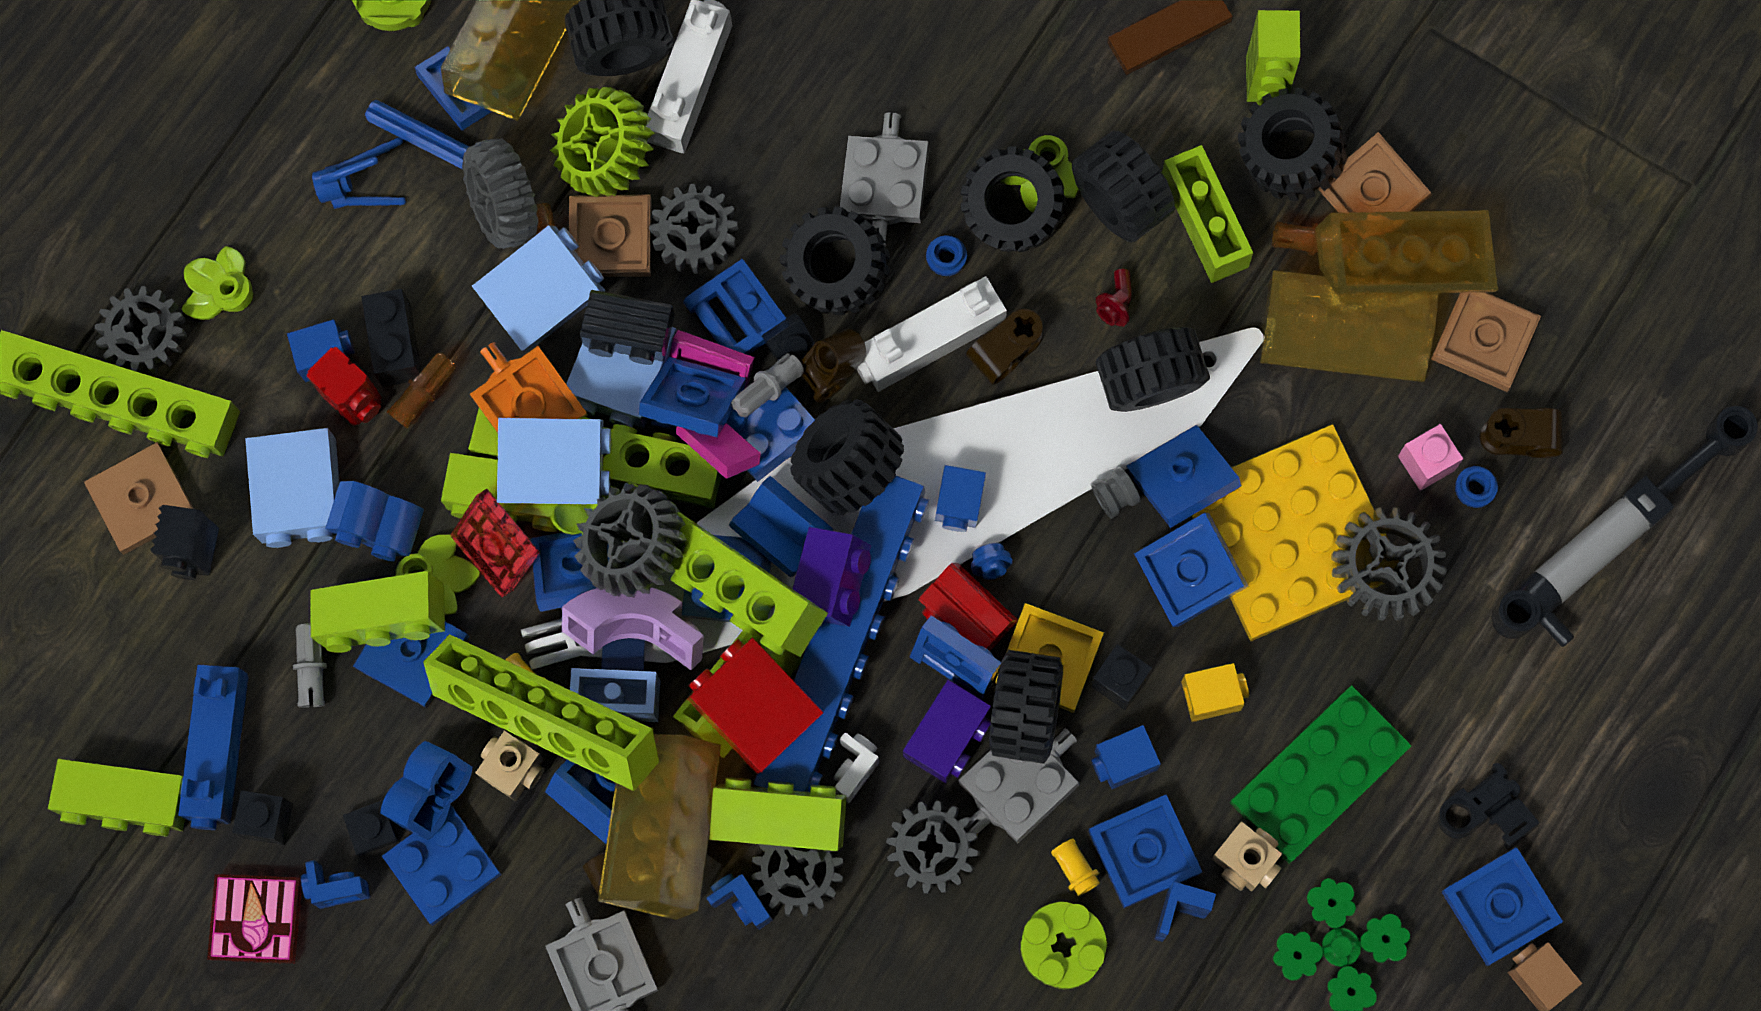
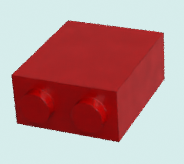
M752 637L745 644L737 639L720 655L725 663L717 671L712 673L706 668L688 686L694 692L687 700L758 774L770 765L823 712Z

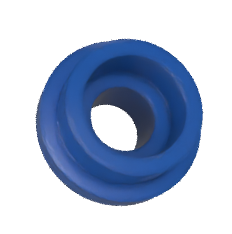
M944 235L937 237L929 244L926 260L930 269L936 274L951 276L960 272L965 266L967 251L964 244L958 238ZM948 251L954 255V259L948 263L942 262L939 259V255L942 252Z
M1471 466L1464 469L1455 482V492L1459 500L1473 508L1488 505L1495 498L1498 490L1495 476L1488 469L1480 466ZM1469 483H1480L1483 488L1482 493L1473 494L1469 490Z
M987 544L979 547L972 553V573L986 580L1003 576L1007 571L1006 569L1012 564L1011 554L1005 551L1002 544Z

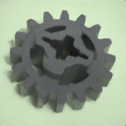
M690 184L689 191L686 194H683L676 187L674 188L675 198L673 200L664 196L660 198L664 210L652 211L653 219L657 222L649 226L651 236L657 237L652 241L655 251L664 250L661 256L666 264L676 259L677 271L681 272L686 264H691L693 273L698 274L700 264L703 263L710 270H713V259L718 257L726 261L728 256L724 248L736 247V240L730 235L739 232L738 223L731 220L736 216L733 206L724 208L726 204L725 195L720 194L716 198H712L710 186H706L702 193H697L695 184ZM701 206L710 209L716 215H708L701 209ZM683 209L677 216H674L675 213ZM691 224H699L697 233H689ZM672 239L673 243L680 242L687 248V251L677 248L670 240ZM711 241H715L710 247L703 250Z
M141 286L139 294L136 296L129 288L124 289L125 299L119 301L116 297L112 296L110 301L114 307L111 311L107 309L99 311L106 321L105 323L95 324L97 332L104 335L96 340V344L101 350H106L103 356L110 364L116 362L117 366L129 369L131 366V370L143 373L144 367H148L153 374H157V364L161 361L169 367L172 365L169 357L171 352L182 353L183 350L176 342L177 339L187 338V333L178 327L184 324L186 319L180 312H176L179 307L173 299L166 301L165 294L160 290H157L151 297V293L146 286ZM143 307L156 309L160 311L162 314H158L157 312H153L150 314L144 312ZM139 320L145 325L142 328L143 335H141L143 343L137 337L140 334L139 328L141 327ZM124 348L126 351L135 349L139 355H130L120 349Z
M936 801L933 810L930 811L925 802H918L919 813L914 814L909 809H905L903 814L907 821L904 824L892 823L891 826L899 833L897 838L892 837L886 840L887 844L896 846V852L887 856L888 861H899L901 866L894 873L896 877L906 874L910 876L907 887L914 888L919 882H922L923 893L931 894L934 884H937L941 893H946L949 887L948 881L952 880L958 886L964 883L960 875L962 870L974 872L975 868L968 863L969 857L980 856V851L971 848L970 842L977 840L979 834L967 833L966 828L972 822L969 817L961 820L956 819L959 813L958 807L952 806L945 813L944 805L941 801ZM928 819L925 830L916 837L908 836L918 823ZM945 822H948L956 830L960 843H954L947 835ZM933 835H936V842L943 844L942 853H935L933 859H930L931 854L929 851L924 850V843L932 842ZM906 851L913 852L921 862V873L911 865ZM951 857L959 858L952 869L938 876L943 863Z
M758 844L764 855L763 857H752V863L761 867V871L752 874L751 877L753 882L764 883V886L757 893L760 898L768 895L772 896L769 904L772 910H775L782 903L785 905L786 916L790 917L792 915L794 907H800L803 916L806 917L809 915V905L815 904L822 911L825 909L822 901L825 895L833 899L836 898L837 894L831 888L832 883H843L844 878L840 874L835 873L834 869L843 866L844 863L842 858H832L831 854L835 851L811 849L808 852L795 850L793 847ZM777 852L781 858L779 870L770 877V863ZM787 854H790L792 859L796 860L800 865L806 862L809 864L804 869L808 886L804 884L802 879L799 880L796 875L787 876L791 872ZM826 862V876L822 885L818 888L814 881L816 870ZM787 888L802 890L806 897L791 898L781 894L780 891L783 892Z

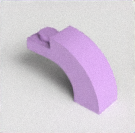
M596 588L578 595L562 606V632L593 655L604 645L612 641L636 638L657 645L690 670L702 660L704 635L701 634L693 623L681 619L683 602L666 592L651 588L650 594H643L637 591L635 598L626 597L623 594L619 597L612 596L604 589Z

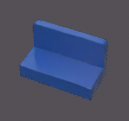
M771 476L761 483L750 502L729 523L730 528L789 577H794L797 573L808 528L834 530Z
M1173 882L1167 891L1154 940L1163 942L1167 937L1175 911L1205 919L1212 911L1216 894Z

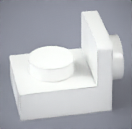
M844 733L840 738L841 745L857 758L854 762L848 758L833 778L838 782L835 786L836 794L847 795L846 801L848 803L851 802L879 764V757L874 754L877 747L859 733L854 738Z

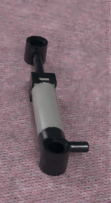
M1731 406L1724 409L1707 427V442L1660 482L1654 485L1645 476L1629 489L1618 501L1498 602L1491 616L1492 625L1496 632L1503 637L1517 639L1526 635L1540 623L1561 647L1566 646L1574 639V635L1553 611L1664 518L1674 508L1667 497L1717 454L1734 456L1752 442L1758 430L1757 419L1753 413L1740 406ZM1727 423L1734 425L1739 431L1740 438L1734 439L1729 437L1725 433L1723 425ZM1517 606L1522 609L1526 618L1525 623L1518 624L1511 621L1507 615V607Z

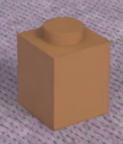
M1549 942L1538 948L1533 943H1530L1512 958L1517 965L1507 972L1539 1011H1550L1582 984Z

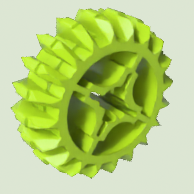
M602 87L601 89L589 88L587 95L576 94L575 105H565L567 112L565 118H556L561 126L559 132L551 134L558 140L557 145L550 150L558 157L553 166L562 172L560 178L566 183L571 184L574 190L594 197L601 195L616 196L618 189L629 190V179H640L638 174L639 167L649 166L644 157L646 152L654 150L647 143V140L655 134L649 127H646L652 118L643 112L644 106L639 101L622 90L618 91L611 87ZM613 114L615 115L617 122H614Z

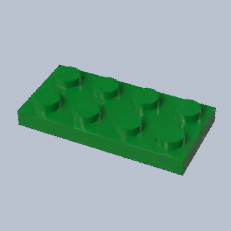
M1351 685L1230 801V804L1256 830L1261 828L1279 843L1275 849L1282 853L1281 856L1290 864L1410 749L1411 745Z

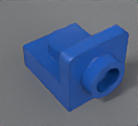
M314 860L305 862L307 873L301 875L303 894L306 900L311 899V903L321 909L370 898L368 882L360 876L355 877L354 872L329 876V883H325L322 865Z
M732 873L728 874L711 886L714 893L709 895L707 900L713 908L718 907L735 895L738 900L732 906L745 926L753 922L760 930L773 921L743 874L736 878Z

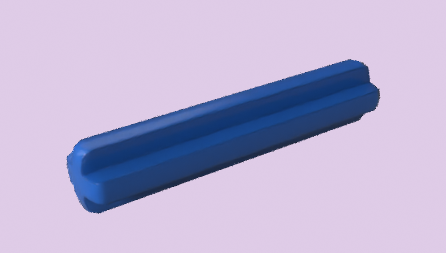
M373 100L365 113L368 122L462 169L463 155L469 146L378 100Z

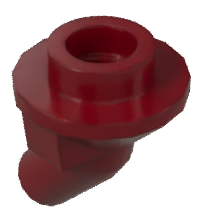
M1118 269L1114 271L1115 294L1100 293L1096 297V311L1106 324L1124 327L1129 322L1128 305L1132 297L1131 279L1128 269Z

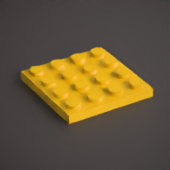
M1332 424L1231 467L1239 476L1242 486L1192 515L1194 519L1203 513H1210L1249 586L1231 596L1230 599L1251 642L1346 601L1353 594L1351 590L1345 593H1339L1337 590L1338 585L1346 579L1332 577L1331 572L1333 568L1343 564L1331 560V555L1334 551L1342 550L1335 541L1339 535L1348 536L1345 526L1349 522L1360 526L1358 517L1363 512L1368 514L1374 522L1373 515L1375 510ZM1367 538L1358 545L1355 559L1358 572L1372 563V557L1369 552L1371 545ZM1384 558L1376 570L1381 567L1383 569L1391 567L1394 570L1399 560L1387 561ZM1376 581L1368 584V586L1373 589L1385 583Z

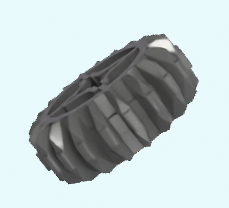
M502 138L483 140L475 143L474 146L468 147L463 155V180L466 184V194L469 196L470 207L475 213V220L479 222L481 231L486 234L487 240L498 249L514 248L525 244L526 241L531 240L536 235L539 220L536 215L538 208L534 201L535 194L531 189V180L526 175L525 167L522 166L519 155L514 153L513 147Z
M628 483L624 484L622 491L618 488L610 487L609 497L606 499L600 496V499H597L598 506L594 510L584 508L588 519L586 523L577 524L583 535L573 540L576 547L581 549L574 557L578 563L583 565L580 571L593 582L592 585L600 590L604 589L612 596L619 597L623 594L626 597L635 598L637 591L643 594H650L652 582L657 585H664L663 573L665 571L670 573L676 572L671 564L673 559L684 557L681 550L677 548V545L687 541L685 535L679 531L685 523L677 515L679 512L677 506L659 490L655 491L648 485L640 484L636 487ZM651 519H652V523H653L652 539H651V535H650V533H651V528H652V524H650V520H651Z
M1381 507L1376 508L1373 515L1374 522L1365 512L1361 513L1358 517L1360 526L1349 522L1345 526L1348 536L1339 535L1335 541L1342 550L1334 551L1331 555V560L1343 565L1333 568L1331 572L1332 577L1346 579L1338 585V592L1345 593L1351 590L1353 594L1347 601V604L1352 607L1358 600L1364 602L1365 605L1361 610V614L1367 616L1373 607L1378 608L1377 618L1381 621H1384L1387 617L1388 609H1391L1396 621L1402 620L1404 617V607L1412 616L1417 615L1420 611L1418 602L1425 606H1429L1433 602L1429 591L1438 593L1443 586L1435 578L1444 577L1447 572V568L1435 564L1446 557L1445 551L1432 549L1440 542L1439 535L1427 538L1425 533L1430 527L1429 522H1424L1417 528L1412 524L1416 519V514L1410 512L1405 521L1401 520L1398 507L1392 509L1389 518H1386L1385 512ZM1380 534L1397 535L1408 541L1409 544L1395 546L1389 542L1385 535L1381 536ZM1367 538L1371 545L1369 552L1372 557V563L1358 572L1355 559L1358 545ZM1419 556L1422 569L1421 578L1418 585L1411 590L1407 583L1409 577L1406 572V565ZM1384 558L1387 561H1396L1402 558L1394 570L1391 567L1384 569L1381 567L1376 570ZM1376 581L1387 584L1392 592L1396 591L1398 595L1382 594L1370 588L1368 584Z

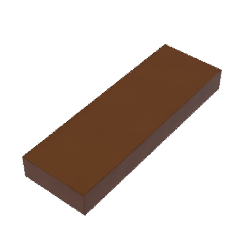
M1180 0L1109 36L1107 43L1125 74L1128 75L1232 22L1233 16L1223 0Z

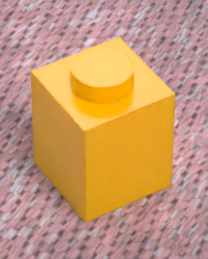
M1234 663L1184 674L1181 681L1191 722L1241 711L1245 704L1243 699L1249 698L1245 676L1243 673H1236Z

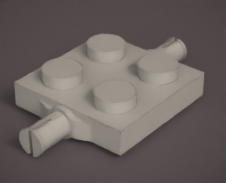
M890 112L884 114L882 136H848L840 207H843L848 212L852 210L862 216L876 228V231L882 235L885 242L887 225L898 222L921 223L930 149L928 141L905 140L898 137L901 115L893 113V116H891Z
M1064 728L1054 739L1051 754L1044 764L996 757L992 755L990 750L959 779L960 785L974 798L979 809L970 818L972 822L966 828L967 833H979L991 822L1003 828L1018 844L1079 786V782L1063 767L1059 758L1072 744L1077 742L1076 738L1072 734L1070 735V732Z
M582 897L574 900L580 916L572 901L565 904L575 928L565 937L545 945L572 1011H629V1008L639 999L659 991L625 911L606 919L591 920Z

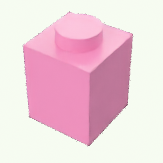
M1441 424L1406 443L1398 455L1420 491L1454 472L1463 460Z

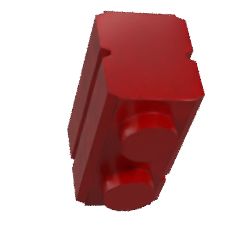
M337 347L330 348L308 370L307 377L320 395L335 410H338L352 426L359 425L361 422H369L379 412L382 396L368 376Z
M951 563L918 599L925 606L922 614L927 619L932 615L941 622L951 624L960 635L975 645L987 648L989 651L999 643L1018 621L1008 609L959 563Z

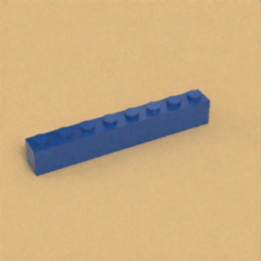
M895 475L892 482L885 487L880 496H876L867 506L863 505L861 507L851 534L872 546L870 550V567L863 576L859 591V608L853 615L850 627L822 622L806 648L794 682L821 709L823 714L770 765L757 774L754 785L768 788V782L770 781L788 782L794 784L793 791L810 792L811 785L821 784L823 775L817 773L822 758L830 759L836 746L838 735L834 734L833 730L838 717L845 719L850 710L854 696L848 694L853 678L860 680L867 666L869 656L863 653L869 638L876 640L881 630L884 617L878 614L884 599L891 601L895 594L899 577L894 576L898 562L899 560L906 562L912 550L915 539L909 537L914 521L921 523L926 514L930 500L924 498L926 491L923 485Z

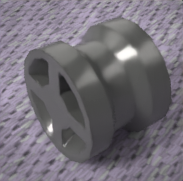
M1122 467L1114 469L1111 477L1105 480L1097 479L1091 483L1092 491L1098 503L1111 519L1118 516L1120 509L1127 505L1133 507L1141 502L1137 489Z

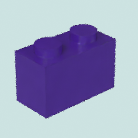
M809 527L792 589L828 613L823 622L850 627L853 615L859 608V591L863 576L870 567V550L872 545L853 534Z
M947 680L905 746L903 757L944 783L948 782L951 775L959 778L971 759V756L966 754L974 739L981 743L990 729L991 719L988 716L991 713V706Z

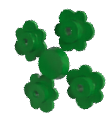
M1327 878L1321 882L1320 887H1314L1308 892L1307 902L1314 908L1312 910L1314 920L1318 922L1325 920L1329 927L1336 929L1326 934L1322 947L1316 942H1310V936L1306 932H1299L1296 936L1291 933L1280 935L1276 942L1279 951L1274 954L1273 961L1277 966H1282V973L1286 979L1295 981L1303 974L1305 976L1314 975L1317 970L1315 963L1320 961L1324 954L1328 962L1335 966L1343 967L1338 971L1337 978L1331 979L1327 984L1328 991L1332 993L1329 998L1331 1009L1333 1011H1363V1008H1369L1375 1004L1377 995L1374 989L1370 987L1372 983L1371 977L1367 973L1358 974L1357 970L1349 965L1358 959L1361 947L1366 952H1373V959L1378 963H1383L1388 958L1392 961L1404 959L1407 954L1405 943L1409 941L1410 933L1407 929L1401 928V921L1396 915L1387 914L1381 920L1376 918L1370 919L1366 925L1368 931L1361 936L1359 941L1352 931L1340 928L1344 925L1346 916H1351L1356 911V906L1351 901L1354 897L1352 886L1346 882H1340L1336 885L1333 879ZM1328 900H1333L1335 902V906L1330 907L1328 905ZM1382 936L1388 937V943L1382 941ZM1294 952H1298L1301 957L1299 960L1294 958ZM1348 988L1353 989V991H1354V995H1353V996H1349V995H1348V993H1347Z

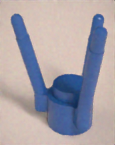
M400 137L339 164L313 172V184L319 201L321 203L332 201L334 209L344 206L404 205L406 203L404 197H346V193L352 191L350 174L376 165L378 163L377 156L400 146L403 143V139Z

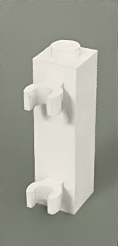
M691 0L648 116L652 119L646 127H649L655 133L647 140L648 143L685 153L732 28L730 10L726 9L720 2L715 0H704L703 2Z
M985 276L866 341V357L858 366L857 371L865 384L872 381L879 392L994 329L1006 319L1007 310Z

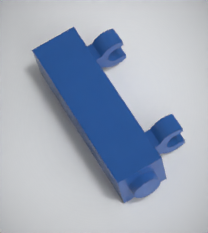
M197 665L178 816L191 821V828L216 830L217 823L230 824L249 676L238 667Z

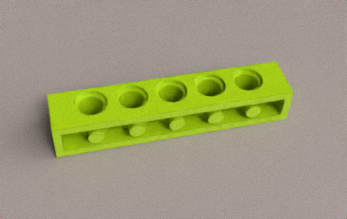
M3 330L0 332V394L14 399H18L19 394L32 397V403L48 410L55 411L57 405L71 409L70 414L87 422H94L95 417L109 421L108 426L122 433L132 434L133 429L148 433L147 439L155 443L158 442L161 445L170 446L172 441L186 445L185 450L203 458H208L210 453L224 456L240 414V410L232 401ZM42 366L41 375L36 380L28 381L29 372L35 367ZM81 378L80 385L74 392H65L69 381ZM119 390V395L115 402L103 405L104 397L108 392ZM157 402V408L152 415L147 417L141 416L142 408L147 403ZM189 413L196 414V419L190 427L185 429L179 428V423L183 416Z
M479 408L469 451L472 456L498 460V433ZM614 424L611 429V452L603 457V471H610V486L623 489L624 484L631 481L638 486L640 484L648 485L655 491L659 490L667 496V499L714 509L722 475L689 445L678 443L676 437L665 433H653L652 437L639 435L636 429L621 424ZM645 452L649 455V460L644 466L634 468L628 465V460L634 453ZM677 460H684L690 464L688 471L681 476H673L668 473L669 466Z
M631 481L628 482V484H633L636 487H638V485H636L635 483ZM678 512L677 515L685 523L679 531L685 535L687 541L677 545L679 550L685 545L682 553L684 557L673 559L671 564L676 572H673L670 580L688 592L692 593L694 588L703 593L699 599L701 602L719 613H722L724 608L731 612L733 615L729 621L743 631L752 634L754 629L764 635L760 643L773 652L782 656L783 652L787 650L801 657L828 613L700 525ZM651 519V520H650V524H652V528H651V531H652V529H653V523H652V519ZM714 566L712 574L708 577L710 569ZM745 585L742 595L738 598L740 589ZM775 606L774 614L768 619L770 610Z
M449 634L423 662L433 696L632 791L636 790L659 763L652 728Z

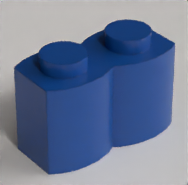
M341 481L325 529L337 534L335 541L341 544L359 548L362 543L372 548L371 555L383 560L395 561L396 556L410 555L424 509L411 502L390 496L371 486L356 481Z
M422 742L407 760L403 777L396 781L387 792L380 813L399 826L429 840L444 824L449 812L450 803L455 801L466 788L472 774V766L432 743Z

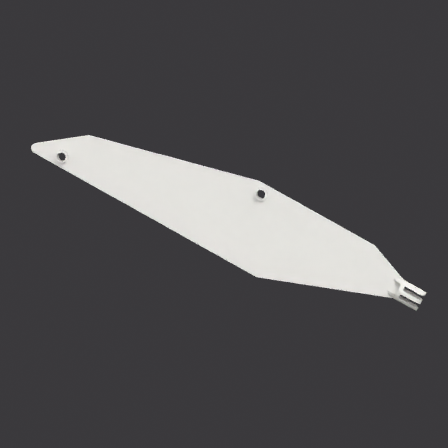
M1248 328L1199 342L1203 356H1210L1214 361V366L1207 367L1210 380L1190 394L1149 408L1129 412L1111 410L1099 373L1096 371L893 428L901 435L903 439L902 444L904 445V453L901 456L903 460L895 472L896 476L923 485L926 491L924 498L930 501L923 521L921 523L914 521L909 537L915 539L907 561L899 560L894 575L899 577V582L892 599L911 594L937 579L951 563L963 564L972 558V553L979 547L1003 541L1092 489V482L1097 479L1105 480L1111 477L1114 469L1122 467L1126 470V466L1195 425L1200 427L1262 344L1264 339L1263 333L1258 328ZM788 458L760 481H753L697 522V524L713 535L741 537L730 528L729 523L750 502L761 483L769 476L774 478L834 529L833 531L851 534L861 507L858 511L853 513L848 511L844 515H837L835 512L827 511L793 479L794 476L790 472V467L792 466L791 458ZM945 465L986 472L978 521L975 528L967 527L966 532L942 528L943 522L934 521ZM685 545L681 549L682 553L684 551ZM772 563L771 574L793 588L796 575L789 577ZM665 571L663 573L664 585L651 583V588L666 592L683 602L684 589L670 580L673 572ZM775 606L770 610L768 619L774 614ZM562 618L521 629L522 637L532 638L562 629ZM681 618L683 621L693 623L701 634L704 635L702 653L731 645L743 631L731 622ZM563 632L525 644L527 654L541 653L568 645L567 649L531 659L529 661L531 670L579 656L602 658V648L593 655ZM645 640V662L670 663L677 661L657 645Z

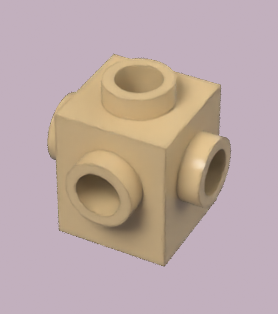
M504 730L499 738L494 736L487 743L481 754L484 761L475 773L481 779L514 801H517L526 787L532 789L539 781L544 772L541 764L545 759L536 752L539 747L538 745L517 735L514 737ZM517 759L513 766L508 767L511 760Z
M1242 821L1212 858L1214 862L1224 869V872L1221 874L1222 877L1240 891L1244 887L1253 891L1258 884L1267 888L1282 869L1275 863L1282 855V853L1275 849L1279 843L1261 828L1254 832ZM1244 855H1252L1256 859V864H1248L1244 859Z

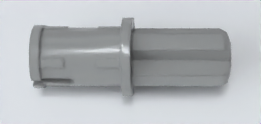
M787 353L766 371L757 372L754 376V382L732 400L733 409L737 411L739 416L748 417L766 401L777 400L781 395V391L786 386L803 375L804 370L801 362L794 355L790 356Z
M311 623L300 624L296 627L297 664L293 665V670H297L298 680L297 707L309 708V690L313 691V707L325 706L323 669L327 668V664L322 663V645L311 638Z

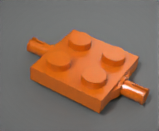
M495 342L490 343L488 347L497 358L496 360L486 347L480 351L494 372L488 381L470 393V396L497 433L498 418L583 419L587 416L583 406L539 346L523 357L510 361L506 360Z

